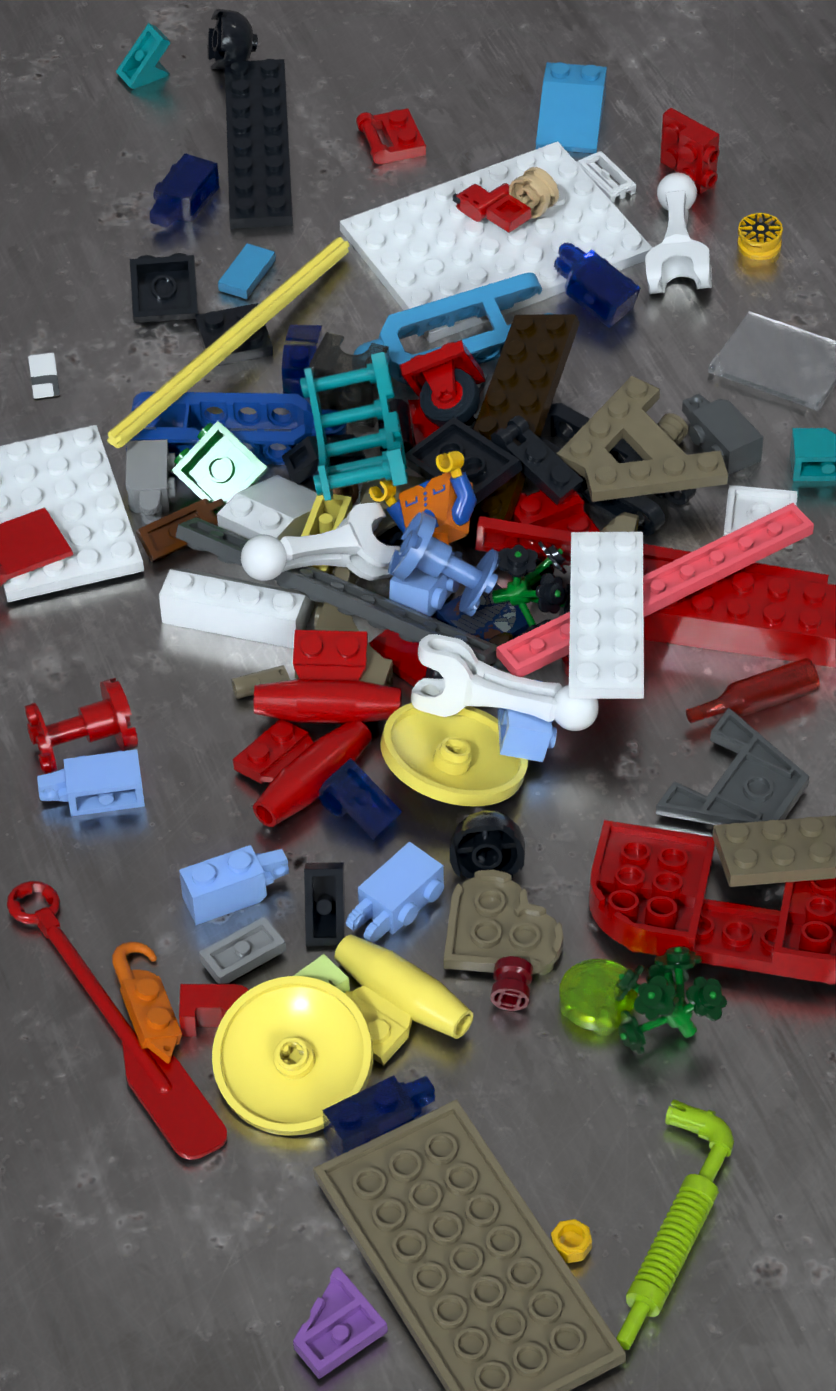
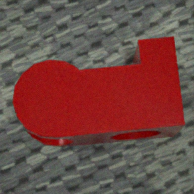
M180 984L179 1022L182 1032L181 1037H197V1027H218L227 1010L249 989L237 984Z

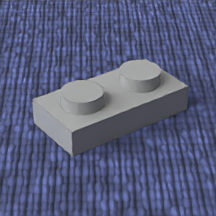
M264 916L200 951V962L218 984H228L285 952L286 942Z

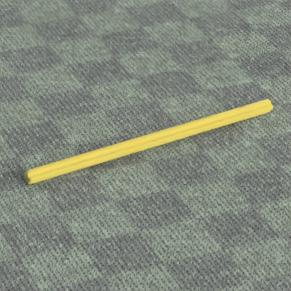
M338 237L112 428L108 432V443L116 449L122 448L349 252L348 247L350 245L348 241Z

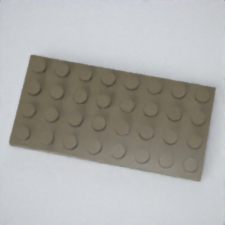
M457 1099L313 1168L314 1178L446 1391H570L626 1361L625 1351Z

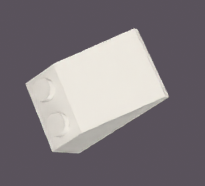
M275 475L237 492L217 513L218 527L249 540L257 535L264 534L273 536L279 541L284 536L301 537L317 493L286 478Z

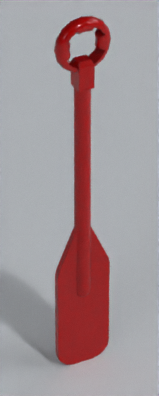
M40 881L24 882L13 888L7 898V908L10 915L24 924L37 925L46 939H50L122 1041L127 1083L174 1151L184 1159L195 1160L224 1146L227 1141L225 1125L178 1059L172 1055L168 1064L149 1048H141L136 1033L60 928V922L55 917L60 906L57 891L50 885ZM32 892H40L51 906L37 910L35 914L25 913V910L16 900L17 898L22 899L26 895H31Z

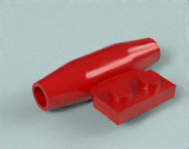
M295 630L293 667L299 679L255 685L254 714L298 723L345 724L354 720H360L363 723L388 720L394 711L402 707L401 688L359 681L367 668V631Z
M279 719L233 758L234 770L260 784L270 782L269 786L254 803L253 811L260 822L268 827H274L308 807L346 774L371 742L372 735L363 722L354 720L346 722L313 742L307 731Z

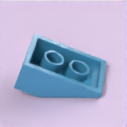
M562 62L546 63L536 149L558 141L567 152L597 153L606 98L607 67L575 65Z

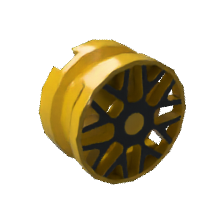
M754 213L744 217L738 227L739 237L737 246L739 251L744 256L755 260H767L775 257L781 251L783 227L781 222L776 217L766 213Z

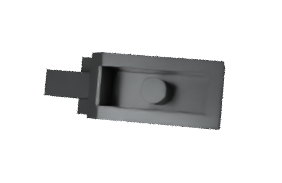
M700 394L683 400L682 411L691 423L689 427L691 440L705 452L721 451L728 476L761 461L763 436L729 400L718 399L709 402Z

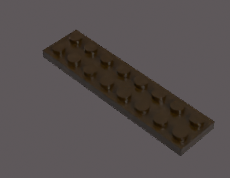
M576 314L514 316L473 430L491 441V435L499 428L505 429L508 421L519 415L527 421L529 429L540 438L580 324ZM516 438L513 439L517 446L521 445ZM521 471L474 507L470 517L469 530L477 531L480 516L511 521L526 476Z

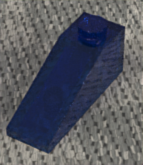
M322 325L289 326L283 348L281 368L283 394H299L304 398L300 378L305 377L304 369L312 368L315 379L318 378Z

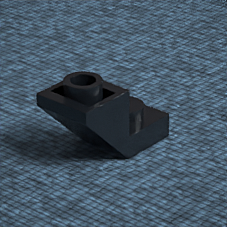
M354 434L326 435L327 444L357 438ZM316 436L306 437L282 455L290 478L298 485L318 471L319 455ZM362 450L330 457L331 466L366 459V456Z

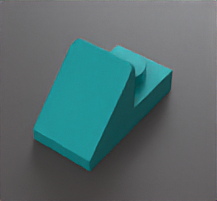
M148 23L116 70V73L132 89L167 77L170 73L159 60L170 45V40L156 26Z

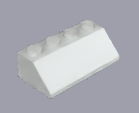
M185 568L170 569L159 593L161 617L164 624L294 649L295 630L306 629L316 601L309 599L306 593L299 590Z

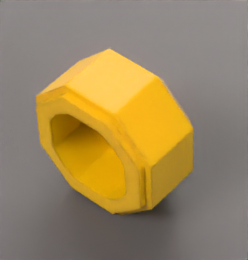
M576 1219L560 1221L551 1232V1242L566 1263L583 1261L592 1249L589 1227Z

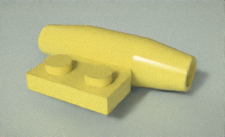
M352 934L343 938L337 946L334 955L335 960L362 985L350 992L346 991L345 994L361 1011L370 1031L373 1044V1059L383 1066L409 1038L412 1020L455 1039L462 1037L469 1029L473 1021V1012L440 981L400 955Z

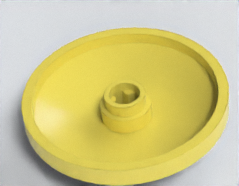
M412 703L406 704L390 715L381 737L382 756L394 775L415 791L448 804L476 807L502 802L519 790L528 767V759L500 755L498 719L472 706L464 707L455 715L442 717L420 711Z
M279 977L251 988L227 1010L214 1038L212 1048L213 1072L224 1099L231 1109L245 1122L257 1129L272 1134L285 1136L304 1135L319 1131L337 1122L358 1102L365 1091L371 1075L373 1044L370 1031L361 1011L340 989L311 977Z

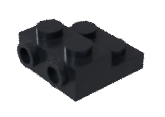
M175 253L169 257L144 255L137 259H130L134 323L195 319V315H198L194 255Z

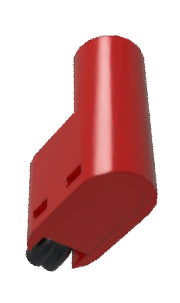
M503 183L496 189L488 192L481 186L473 184L459 194L455 193L453 201L457 203L455 206L458 210L474 221L480 222L486 218V209L509 194L510 185Z

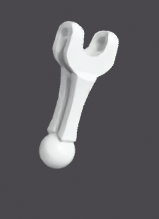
M675 172L668 174L660 181L657 188L658 201L668 211L669 221L663 242L649 250L645 256L649 294L665 293L667 283L677 277H689L695 280L697 289L712 288V267L710 265L709 248L705 244L691 239L687 231L688 209L692 207L696 200L697 187L692 178L684 173Z
M374 502L355 505L335 530L301 537L284 536L280 541L270 535H257L248 540L241 552V563L245 572L250 577L260 581L272 580L282 572L290 569L320 565L347 567L357 576L373 581L393 576L388 573L389 564L395 549L399 551L401 547L385 545L374 536L373 532L378 528L382 519L386 517L381 504Z
M429 634L419 642L418 658L421 664L438 671L443 679L423 678L415 684L411 692V702L420 711L448 717L457 714L466 706L505 708L530 714L547 722L555 720L562 728L569 731H581L588 728L598 715L599 704L597 699H569V685L562 687L560 683L540 682L498 670L478 660L472 648L461 639Z

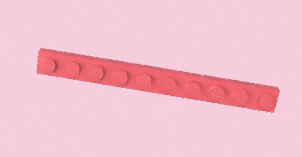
M791 503L643 575V617L812 535L814 523L794 503ZM570 612L496 647V657L512 675L524 677L568 655Z

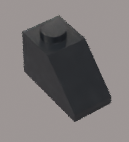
M344 862L306 863L304 868L306 946L339 945L342 939L345 938Z

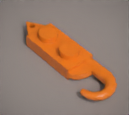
M140 942L122 943L116 947L112 955V963L121 985L120 992L139 1043L142 1049L149 1048L169 1064L175 1045L180 1044L182 1032L161 978L150 971L131 970L127 960L128 954L141 953L147 956L151 962L156 961L157 956L150 947Z

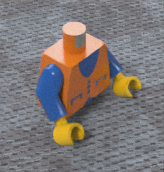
M459 451L438 455L436 457V465L440 471L446 473L399 493V500H396L394 497L396 486L393 485L392 481H380L381 486L384 488V495L377 486L369 488L370 497L374 501L386 502L388 505L386 508L387 512L402 533H404L416 514L422 513V511L436 518V525L432 536L448 545L466 537L469 533L470 517L477 498L473 491V483L469 481L466 472H461L460 468L464 465V456Z

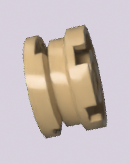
M538 167L527 169L523 176L513 180L509 186V194L531 208V218L540 217L546 212L547 208L555 205L559 199L557 184L546 171Z

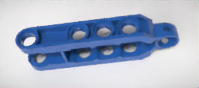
M148 391L137 394L133 398L131 412L155 392ZM186 392L146 426L156 427V429H143L130 441L167 439L169 453H175L177 457L185 448L191 450L199 441L197 436L202 428L209 423L214 425L217 421H220L230 431L231 428L257 429V431L231 432L243 443L250 444L253 448L249 450L265 465H285L282 455L306 437L316 436L312 407L299 394ZM209 407H218L222 409L223 412L220 414H212L208 412L206 409ZM249 407L255 409L256 413L248 415L242 413L240 409ZM276 408H285L290 413L286 415H278L273 410ZM322 410V415H323V414H328V413L337 412V411H336V410ZM347 424L325 428L326 435L347 434ZM264 429H291V432L264 431ZM278 443L284 445L286 449L274 450L270 445Z

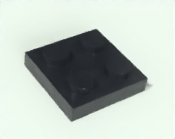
M258 303L195 315L196 326L204 350L255 308ZM266 325L262 326L217 366L273 356V345Z

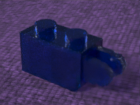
M564 242V244H561L558 250L559 257L555 259L554 267L557 272H560L561 276L567 279L565 294L608 328H611L634 308L641 288L592 249L586 254L572 243Z

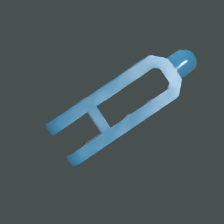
M524 273L388 315L379 334V339L363 343L354 351L351 364L352 370L366 368V364L372 363L371 354L385 352L390 376L410 386L402 376L400 364L410 361L414 356L425 355L440 349L442 346L413 355L404 350L400 339L415 334L419 337L424 335L425 331L444 325L451 327L457 321L476 315L477 318L487 315L493 330L462 339V342L478 364L498 359L511 324H506L500 311L512 308L515 303L527 300L537 293L538 295L541 294L542 287L536 274Z

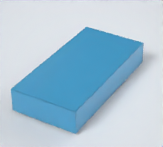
M247 243L218 281V290L248 299L276 261L275 252Z

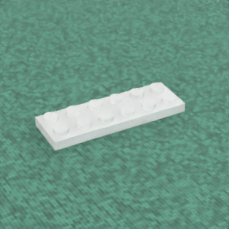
M571 532L569 699H644L643 532Z

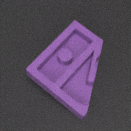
M337 1267L331 1273L330 1283L322 1297H318L311 1308L309 1320L302 1324L296 1334L293 1346L298 1355L316 1377L320 1379L386 1334L388 1327L384 1319L351 1280Z

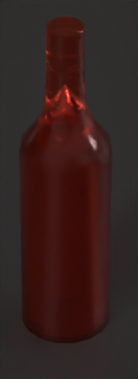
M803 658L732 682L717 699L687 709L686 716L690 723H694L704 718L724 714L730 708L739 717H745L818 692L820 688L819 676L812 661L809 658Z

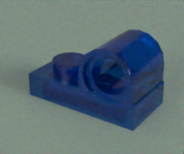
M351 758L333 773L319 789V799L331 814L342 817L348 813L373 840L402 813L392 800Z

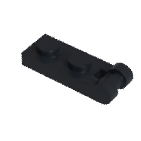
M519 415L513 417L508 421L505 429L499 428L491 435L493 443L520 459L523 469L521 472L556 505L560 504L581 487L583 479L529 429V425L523 417ZM516 438L521 445L517 446L513 439Z

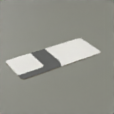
M54 353L30 355L28 359L34 399L59 396L60 391Z

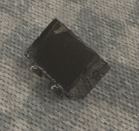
M326 332L309 363V368L313 369L316 379L366 368V364L372 363L371 354L385 352L390 371L389 346L371 343L366 352L359 355H350L343 352L340 348L344 336ZM370 381L318 392L321 410L342 411L374 404V400L380 399L377 383L371 384ZM374 417L351 422V424L374 428L378 419Z

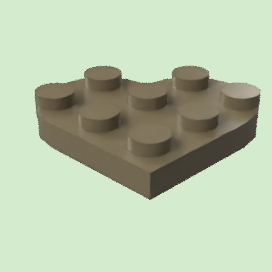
M497 870L477 871L474 878L466 880L462 885L458 883L451 897L444 952V969L494 973L497 960L503 957L514 956L530 962L533 966V974H548L553 970L554 963L559 959L563 949L562 925L560 922L557 924L554 918L547 915L544 907L528 903L527 891L525 888L522 890L519 884L512 881L510 874Z

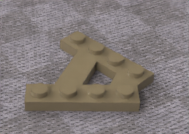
M631 376L557 453L578 475L585 477L592 502L726 485L728 483V472L721 451L689 455L683 452L646 413L659 400L660 389L634 376ZM623 438L641 456L643 461L618 463L609 452Z

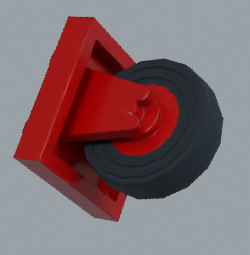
M462 340L447 343L440 349L425 355L414 356L410 361L400 364L402 376L420 398L422 411L427 419L435 425L441 427L453 417L465 423L477 411L480 403V392L477 384L486 380L483 370Z

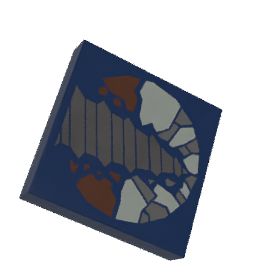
M496 583L492 591L502 588ZM492 591L489 594L482 593L480 604L471 617L459 610L462 595L444 604L442 609L435 612V618L438 621L485 641H489L493 636L503 632L511 633L516 638L529 627L518 605L512 606L510 601L495 604Z

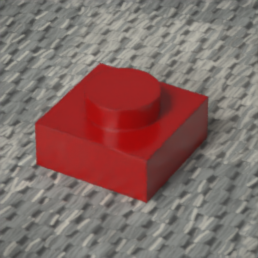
M507 194L486 209V219L510 233L531 219V208L510 194Z

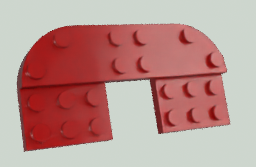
M604 820L591 870L589 907L597 925L609 937L636 953L642 952L661 956L669 948L687 947L690 951H694L696 955L701 956L700 963L824 982L830 985L836 984V878L786 882L781 911L705 899L715 851L713 837Z

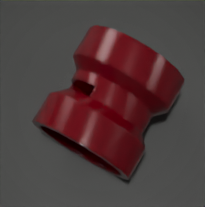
M514 956L503 957L497 960L494 967V979L496 982L492 985L491 1002L493 1005L507 1011H518L528 1006L530 1000L528 985L532 982L533 966L530 962Z

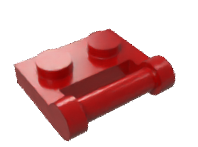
M408 108L378 115L364 112L356 118V124L359 130L364 132L372 149L371 157L376 164H386L426 155L425 142ZM382 129L390 147L382 144L377 130Z

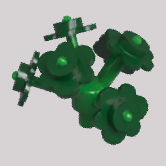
M687 947L669 948L664 955L655 957V965L648 968L647 983L641 985L637 981L645 968L643 965L639 964L635 970L627 968L624 973L619 974L616 987L620 991L615 1000L618 1002L622 1001L627 993L633 989L640 995L633 1004L635 1011L642 1015L645 1014L646 1018L650 1020L638 1025L637 1019L631 1016L627 1010L621 1011L622 1022L618 1026V1031L626 1047H630L632 1051L636 1050L638 1054L644 1053L643 1046L646 1044L643 1033L666 1023L671 1028H678L685 1038L693 1036L697 1032V1027L690 1019L693 1010L697 1016L702 1017L705 1015L711 1021H717L721 1018L722 1008L726 1007L727 999L722 995L721 984L716 979L706 980L701 976L695 978L693 981L694 985L686 990V997L690 1003L687 1004L685 1001L684 982L689 979L687 970L700 963L701 956L696 955L694 951H690Z

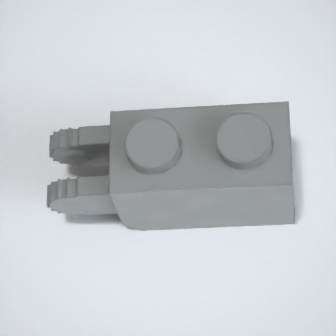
M167 439L127 442L125 485L128 491V509L134 513H141L142 527L161 519L162 512H169L170 498H176L175 477H170V474H174L171 470L176 466L174 463L176 456L175 453H169Z

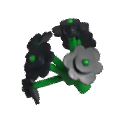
M542 541L538 542L547 556L544 561L538 557L537 552L531 549L526 550L522 545H515L511 549L504 548L498 553L500 560L499 568L502 571H508L513 577V581L508 582L507 588L493 590L492 597L495 604L510 601L512 606H519L529 627L518 636L551 621L547 619L536 624L526 605L527 603H538L539 610L544 613L551 612L556 614L559 612V616L570 612V584H566V587L563 588L562 579L553 575L554 568L551 565L553 563L560 572L565 574L567 571L562 564L566 561V558L563 556V550L558 549L554 544L548 548Z

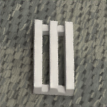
M602 151L576 161L612 203L615 202L616 197L620 200L625 198L626 192L630 195L636 193V184ZM610 176H611L614 180H616V181L620 184V186L617 185V184L610 178Z

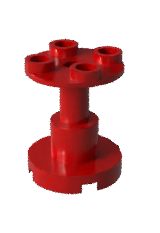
M116 678L100 682L102 701L79 707L78 716L45 726L36 703L24 706L29 722L27 724L28 733L32 744L38 745L40 751L38 758L44 774L57 771L53 746L85 736L88 742L91 743L114 735L121 751L138 747L135 726L128 728L131 726L129 716L132 713L120 682L116 681Z

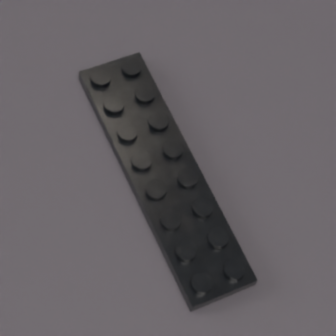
M284 59L246 62L240 60L233 62L231 66L225 67L230 229L293 226Z

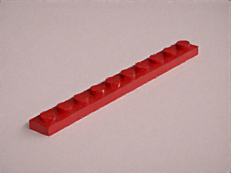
M480 516L477 526L475 550L488 552L494 549L499 552L504 548L511 549L515 545H522L526 550L531 549L537 552L538 557L544 561L547 556L538 544V542L542 541L548 548L554 544L558 549H562L563 556L566 558L562 565L571 566V531ZM643 544V558L672 562L691 553L690 551ZM753 563L739 570L741 572L828 584L829 577L826 574L761 563Z

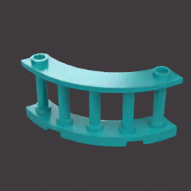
M385 352L371 354L372 363L366 364V368L316 379L313 369L307 368L304 369L305 377L300 378L304 398L310 397L318 445L319 465L317 467L319 474L313 475L317 496L323 495L325 501L333 499V489L383 478L386 481L392 480L394 486L408 483V474L405 472L407 463L399 416L396 411L391 412L388 400L394 398L395 395ZM370 381L371 384L377 383L380 399L374 400V404L322 415L318 392ZM374 417L384 421L385 428L379 429V433L327 444L325 428ZM380 446L383 449H387V451L382 452L381 456L331 466L330 457Z

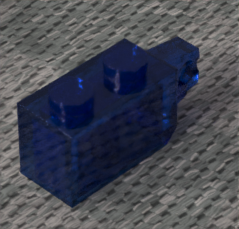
M184 153L180 160L172 165L162 182H159L154 189L153 197L156 202L150 211V222L167 228L175 220L184 223L193 221L220 187L218 163Z
M393 1075L324 1109V1137L337 1156L344 1154L414 1120L416 1116L422 1113L423 1107L435 1101V1088L427 1076L405 1084L404 1082L399 1083Z

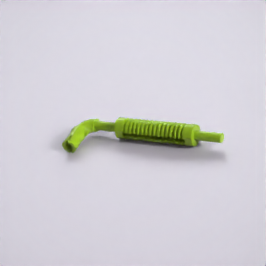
M675 1099L672 1100L671 1106L667 1110L665 1123L698 1134L699 1138L709 1141V1148L711 1150L699 1174H689L685 1177L679 1193H677L676 1199L672 1203L673 1205L670 1206V1211L666 1214L667 1217L664 1218L663 1224H661L660 1230L650 1246L651 1249L647 1252L648 1255L645 1256L644 1262H642L641 1268H639L638 1274L634 1278L635 1281L632 1282L626 1294V1303L631 1309L616 1337L624 1350L631 1348L646 1316L656 1317L660 1314L666 1298L719 1194V1190L713 1181L725 1157L731 1156L734 1145L731 1128L722 1118L716 1116L715 1111H705Z

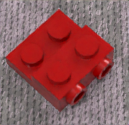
M670 108L663 113L660 162L679 173H684L691 177L697 187V193L701 195L707 189H711L718 178L717 162L720 153V134Z
M541 490L528 496L525 493H520L511 519L512 522L571 532H600L584 512V500L576 491L558 505Z

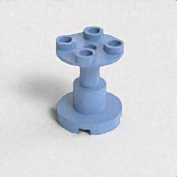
M423 511L422 513L419 512L404 531L401 537L403 543L399 551L395 549L389 564L388 573L402 581L415 568L434 578L442 573L466 586L460 600L459 610L470 617L473 616L480 604L482 593L489 594L497 582L498 575L494 571L500 562L498 558L499 552L494 549L489 550L478 565L474 567L451 555L452 546L432 536L436 525V518Z

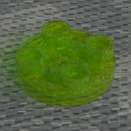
M607 959L584 960L572 966L561 980L559 988L560 1011L576 1025L593 1030L598 1035L607 1036L612 1034L621 1025V1011L627 1010L631 1016L634 1014L633 1004L638 997V993L631 989L624 999L618 1002L615 1000L620 991L616 987L619 980L618 976L627 969L621 964Z

